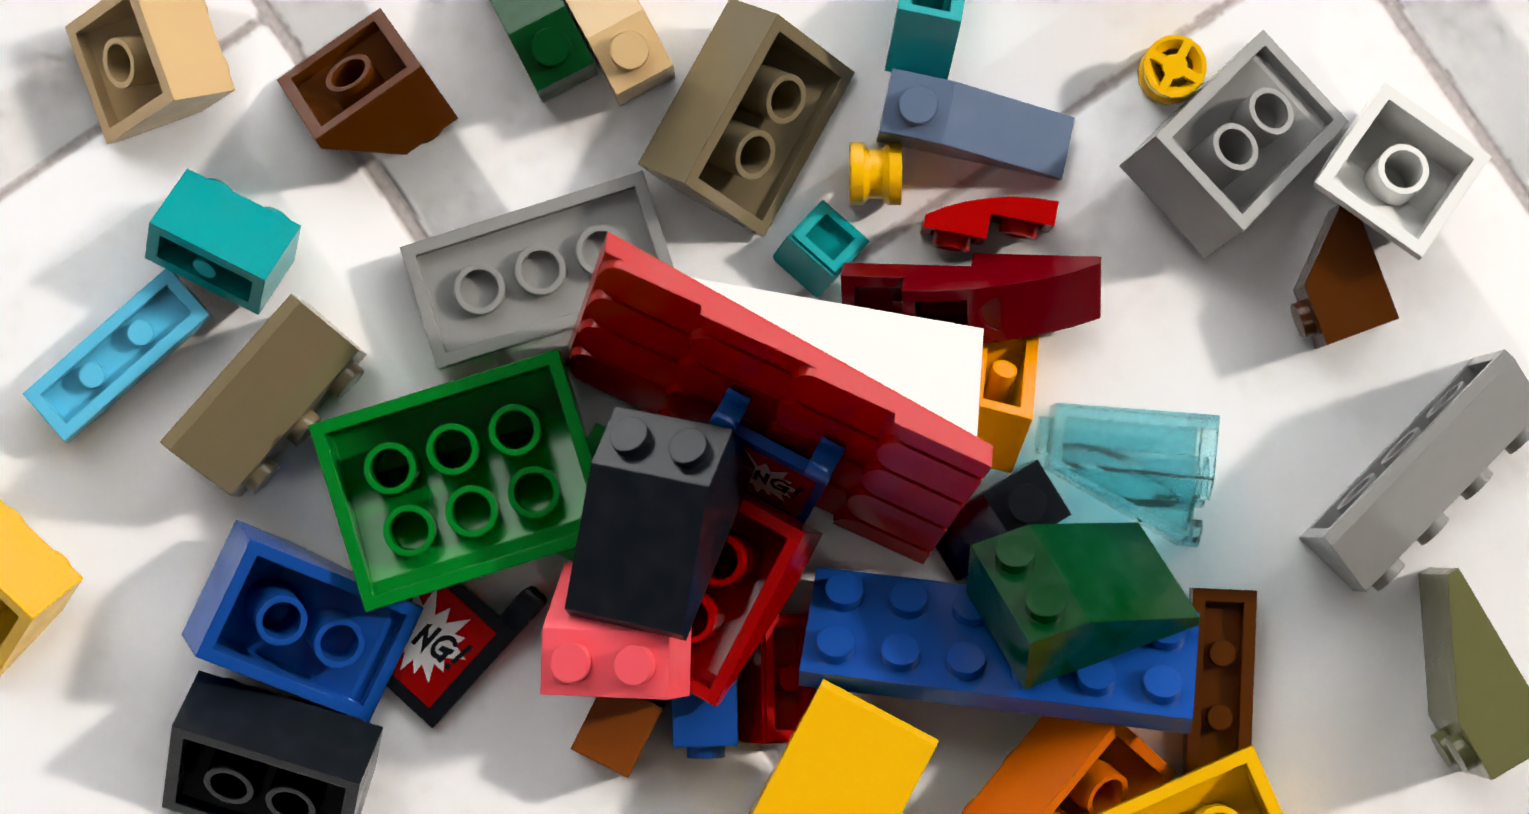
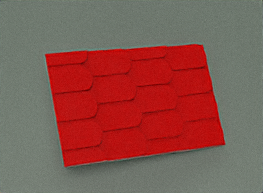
M607 231L567 347L565 364L578 380L649 413L709 424L729 386L752 398L740 422L741 425L808 460L811 459L822 436L846 447L815 507L833 514V524L920 564L925 563L930 556V552L937 546L946 533L947 528L949 529L963 509L964 504L968 502L982 482V479L985 478L992 468L993 445L977 437L984 328L691 278Z

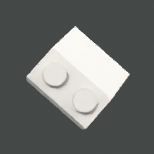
M1385 82L1364 105L1329 155L1312 186L1414 258L1420 260L1492 156Z

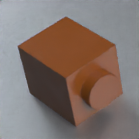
M596 697L570 749L629 778L665 705L654 699Z

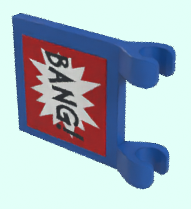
M728 386L709 424L733 429L753 462L755 470L746 492L805 523L824 488L827 486L846 447L822 436L811 459L808 460L741 425L740 422L752 398Z

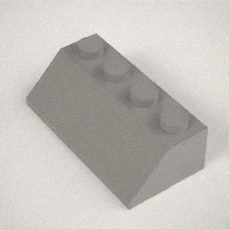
M1505 349L1474 357L1299 537L1353 591L1367 592L1371 586L1380 591L1386 587L1405 566L1399 557L1415 541L1425 545L1433 539L1449 521V518L1443 512L1460 495L1465 500H1468L1491 479L1493 472L1488 468L1491 462L1504 449L1509 454H1512L1529 440V381L1515 358Z

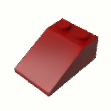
M745 492L691 630L690 693L715 707L720 705L794 591L823 535L820 531L748 492Z

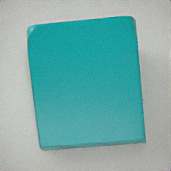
M822 200L785 238L774 253L773 259L813 296L818 298L841 275L843 263H851L870 241L828 203Z

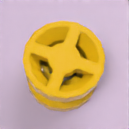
M1168 35L1155 41L1141 58L1137 69L1138 83L1143 93L1153 102L1163 105L1178 104L1188 99L1203 83L1207 72V64L1201 47L1191 38L1182 35ZM1156 63L1160 65L1162 68V72L1164 74L1163 78L1160 73V67L1156 66Z
M850 142L849 205H863L868 199H882L887 205H901V142H888L882 149H869L863 142Z

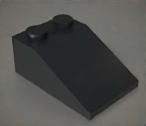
M615 406L590 466L565 610L570 615L687 640L755 470L753 462L733 429Z

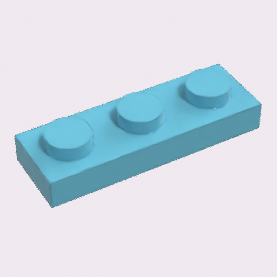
M164 269L29 387L23 395L64 442H71L214 316L177 274Z

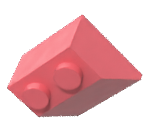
M565 562L542 627L540 694L662 700L690 696L691 630L685 641L570 615L565 610L573 562Z

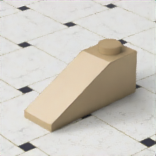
M564 0L619 106L675 78L674 65L639 0Z

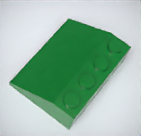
M559 349L308 425L365 612L576 547L593 454L562 351Z

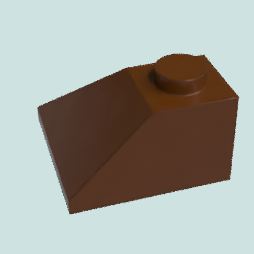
M381 8L277 79L321 149L407 155L421 144L434 140L445 127L458 119Z

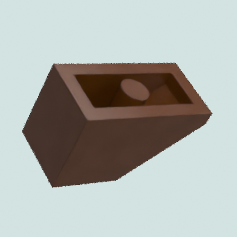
M1338 204L1329 210L1293 289L1297 302L1290 306L1291 314L1300 336L1304 340L1311 338L1315 349L1399 319L1362 220Z

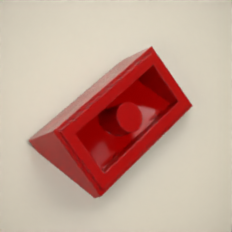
M809 613L778 614L738 675V735L741 742L756 744L788 743L812 700L816 688L799 686V668Z

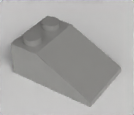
M1263 29L1164 121L1119 167L1206 259L1241 234L1349 121Z

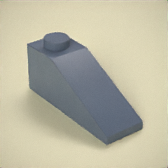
M893 68L876 141L882 143L901 142V146L905 148L1062 180L1075 117L956 81Z

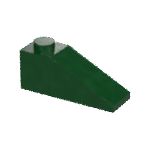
M489 0L542 103L599 75L595 62L563 0Z

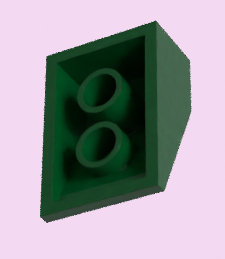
M1139 522L1028 524L970 545L966 592L1024 690L1199 625V614Z

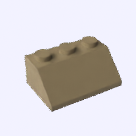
M728 0L638 165L682 194L753 233L764 237L855 72L779 14L739 0Z
M290 294L164 436L160 443L230 496L241 497L247 490L255 495L278 471L280 466L273 460L286 445L291 442L298 447L311 435L308 425L322 420L316 412L332 393L338 399L342 398L361 378L364 369L358 364L367 354L311 304Z

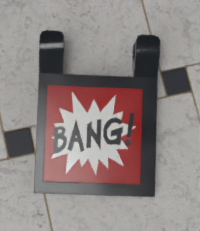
M464 582L408 599L421 605L424 609L387 687L431 728H434L516 636L543 609L548 599L537 587L531 585L522 590L504 612L498 615Z

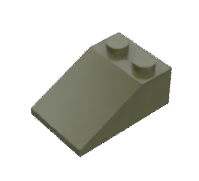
M1429 567L1418 575L1428 714L1437 729V732L1430 735L1431 740L1441 758L1450 768L1458 765L1460 770L1465 773L1493 780L1529 759V686L1460 569Z

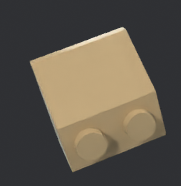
M101 0L65 26L107 144L118 143L200 113L235 91L229 65L219 46L205 0Z

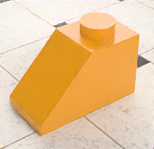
M1039 335L983 343L977 437L993 445L991 469L1012 474L1032 422Z

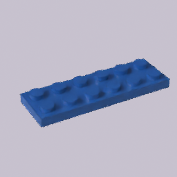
M824 567L816 568L799 668V686L818 688L822 680L825 679L847 692L1190 734L1194 709L1199 625L1024 690L967 594L966 584Z

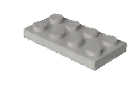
M643 170L399 247L437 369L442 370L574 328L607 231L673 267Z

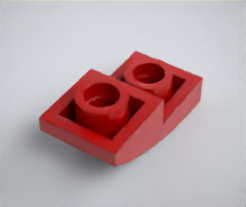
M995 197L965 201L926 214L922 220L920 234L933 236V247L961 253H969L970 244L982 245L987 238L989 222L999 223V233L1018 239L1036 240L1038 231L1048 233L1054 227L1059 201L1029 197Z

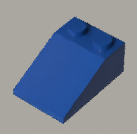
M235 520L187 621L182 636L197 658L369 723L424 608L407 599L365 612L353 571L296 543Z

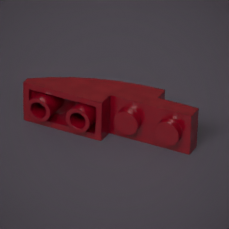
M973 253L971 266L843 263L840 275L842 304L984 328L983 343L1042 335L1078 326L1101 317V257Z

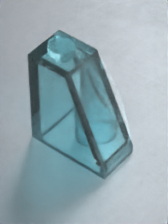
M1055 403L1050 406L1049 417H1038L1035 454L1045 455V470L1131 520L1139 522L1143 527L1174 545L1198 547L1203 522L1202 520L1193 519L1194 507L1203 508L1205 500H1210L1215 478L1220 415Z

